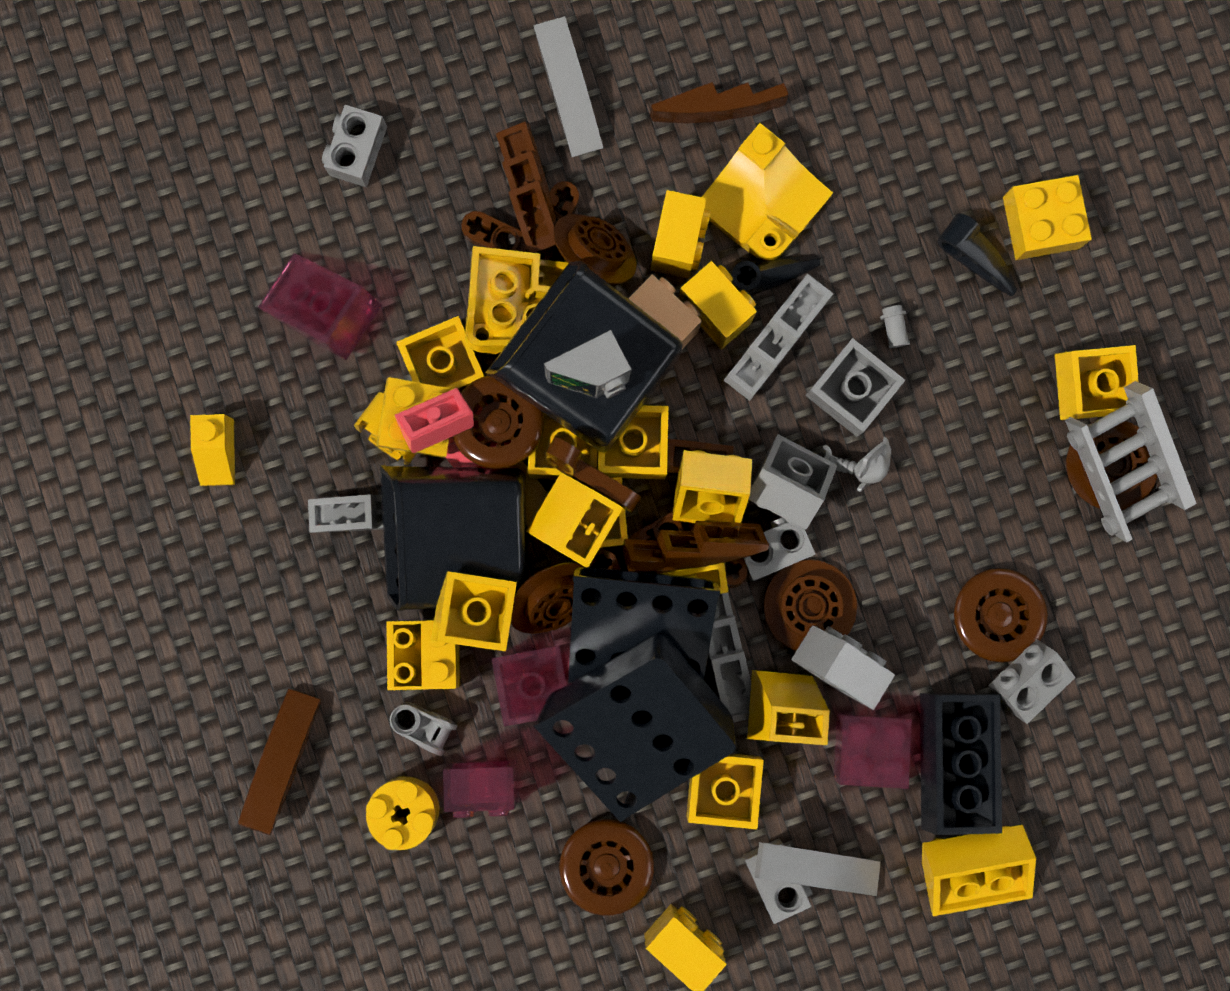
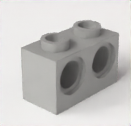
M344 105L342 114H337L333 123L332 130L335 134L331 145H326L322 156V163L329 176L367 188L387 129L383 116ZM354 126H366L362 134L357 136L350 134ZM347 155L355 156V160L350 166H340V161L343 157Z
M783 517L770 522L773 529L764 532L769 544L765 560L757 563L750 556L743 558L747 565V575L750 582L816 555L805 529L787 522ZM784 531H791L796 535L797 544L794 549L790 550L782 546L780 537Z
M1036 639L988 686L995 694L1000 695V701L1008 711L1028 724L1076 677L1056 651Z
M779 838L769 842V844L784 846ZM758 848L742 855L773 924L811 907L807 897L813 894L809 886L755 878ZM785 887L795 889V896L788 903L778 900L779 892Z

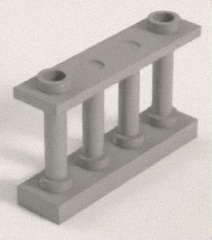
M1136 381L1124 387L1128 398L1126 405L1087 426V424L1072 417L1065 420L1069 429L1067 433L1068 441L1079 454L1104 516L1101 518L1102 525L1109 535H1115L1125 542L1132 540L1127 523L1165 502L1172 503L1184 510L1197 504L1154 389ZM1135 417L1139 426L1137 434L1099 454L1093 438L1127 419ZM1145 445L1150 455L1148 463L1110 483L1104 467ZM1156 474L1161 483L1159 491L1121 511L1116 495Z

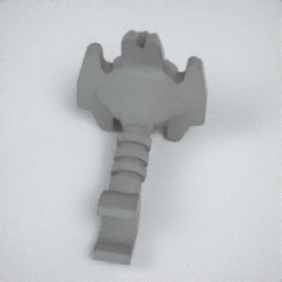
M884 437L883 442L873 448L858 463L832 456V451L827 445L823 446V454L825 459L837 465L836 471L849 472V474L855 473L858 481L861 482L857 491L862 492L870 484L880 482L886 477L890 467L891 448L889 440Z

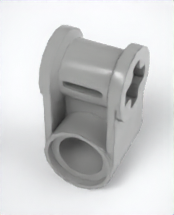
M411 702L398 705L390 716V726L393 731L439 756H443L445 752L443 746L451 731L456 730L458 726L450 719L430 712ZM401 710H410L414 714L415 724L412 727H403L398 722V713ZM438 727H440L441 730L435 740H433V737Z

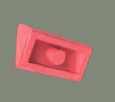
M458 388L395 414L396 421L412 453L421 451L468 430L474 425L473 412Z

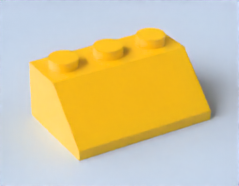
M1023 825L1002 826V833L964 834L963 836L946 839L937 838L930 842L922 843V866L933 916L1033 898L1036 856Z

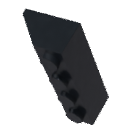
M920 693L921 829L936 835L1002 833L1000 695Z

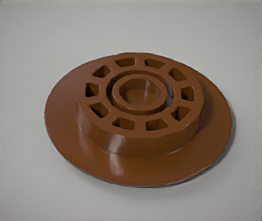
M581 214L565 215L556 222L553 232L554 241L560 254L568 263L582 261L589 269L609 284H622L634 276L637 267L635 255L624 236L613 225L600 218Z
M488 375L473 381L463 389L461 394L473 412L474 421H478V428L473 426L452 437L457 448L467 459L486 468L499 469L510 467L523 461L534 451L544 430L545 417L542 411ZM501 397H506V398H507V402H506V403L501 402V401H500V398H501ZM493 398V403H490L488 405L485 403L487 400ZM516 402L519 405L517 411L513 408V405ZM481 406L483 409L481 413L477 415L476 412ZM521 416H523V423H520ZM482 434L485 439L479 441L477 436ZM511 440V443L504 445V443ZM492 442L497 443L496 447H490L489 445Z
M1124 421L1093 438L1095 446L1098 444L1102 446L1098 453L1101 454L1136 435L1139 427ZM1108 439H1112L1114 443L1110 444ZM1070 444L1066 458L1069 481L1073 489L1084 501L1100 509L1079 454ZM1145 445L1104 467L1110 483L1148 463L1150 455ZM1154 474L1116 495L1120 509L1124 510L1146 498L1155 485L1157 475Z
M802 560L783 568L774 576L765 594L764 613L766 622L773 635L782 644L797 651L812 625L817 626V628L825 631L823 623L827 620L831 622L828 625L842 635H848L856 620L857 599L852 584L839 569L819 560ZM805 580H813V586L807 587ZM820 582L827 586L826 590L819 587ZM798 584L800 590L794 593L792 588ZM831 593L835 597V602H832L829 596ZM787 596L792 598L790 606H786ZM833 607H836L835 616L831 615ZM787 611H792L794 616L792 620H789ZM799 622L804 625L802 631L795 627L796 623Z
M560 563L547 567L530 577L515 594L511 617L512 626L520 632L536 634L554 631L572 621L573 575L576 568L584 566L579 563Z
M995 568L980 572L962 587L955 603L954 621L959 637L974 654L993 662H1010L1019 657L1036 639L1041 641L1047 627L1048 612L1040 589L1031 579L1011 569ZM995 590V595L989 597V591ZM1004 590L1010 592L1008 597L1002 595ZM982 598L983 602L980 605H978L980 599ZM1017 598L1020 601L1021 605L1017 606V604L1014 602V599ZM1020 611L1024 612V620L1020 619ZM979 625L984 629L983 632L979 629ZM1017 625H1021V628L1018 631V633L1015 632L1014 629L1017 627ZM990 634L995 635V641L990 639ZM1009 634L1011 638L1004 640L1003 635Z
M596 820L580 827L567 840L560 857V878L567 895L583 910L602 916L617 915L635 907L649 891L654 876V858L645 838L632 826L618 820ZM607 841L616 842V845H608ZM595 843H602V845L597 848L593 847V844ZM623 846L629 853L623 854L620 848ZM585 851L591 852L588 858L582 857ZM627 860H633V868L627 867ZM586 865L587 872L581 873L580 866ZM626 874L631 876L627 883L623 880ZM590 878L594 882L592 887L585 880ZM619 884L621 888L613 892L612 887ZM599 886L606 887L607 892H600L597 889Z

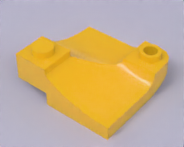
M759 123L741 144L738 151L702 198H707L704 209L711 210L709 221L753 256L771 261L779 258L831 198L833 192L795 158L785 146L786 143ZM773 237L776 244L768 246L765 244L764 239Z
M473 246L465 327L467 345L476 352L490 354L501 352L569 263L542 260L539 253ZM484 333L488 339L481 341L476 337V334Z

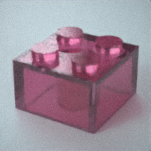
M561 645L492 658L504 727L536 721L548 696L555 690L568 685Z
M837 713L834 781L839 785L909 789L912 720L897 716Z
M517 760L449 763L443 769L444 812H453V817L455 818L473 817L474 812L488 811V816L509 815V811L514 810L518 803Z

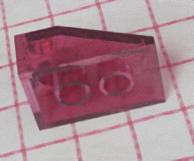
M293 253L258 306L263 312L344 360L348 359L382 307L362 286Z

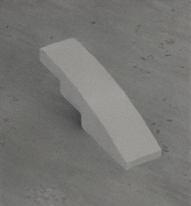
M565 16L533 25L571 157L602 149L603 144Z
M807 274L724 381L750 401L832 297L833 293Z
M370 494L308 499L309 533L383 530L382 495Z
M727 592L718 596L708 657L719 699L729 710L733 721L738 722L749 719L751 679Z
M759 842L755 878L877 896L881 862Z

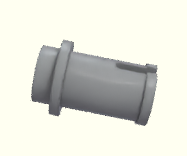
M902 305L882 309L883 315L880 318L885 322L889 348L909 345L910 341L908 340L904 315H907V313L903 311Z

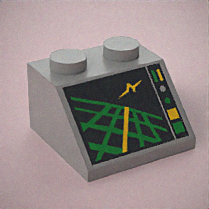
M611 330L544 363L545 377L548 383L595 398L605 394L608 399L623 392L626 389L625 384L629 382L631 367Z

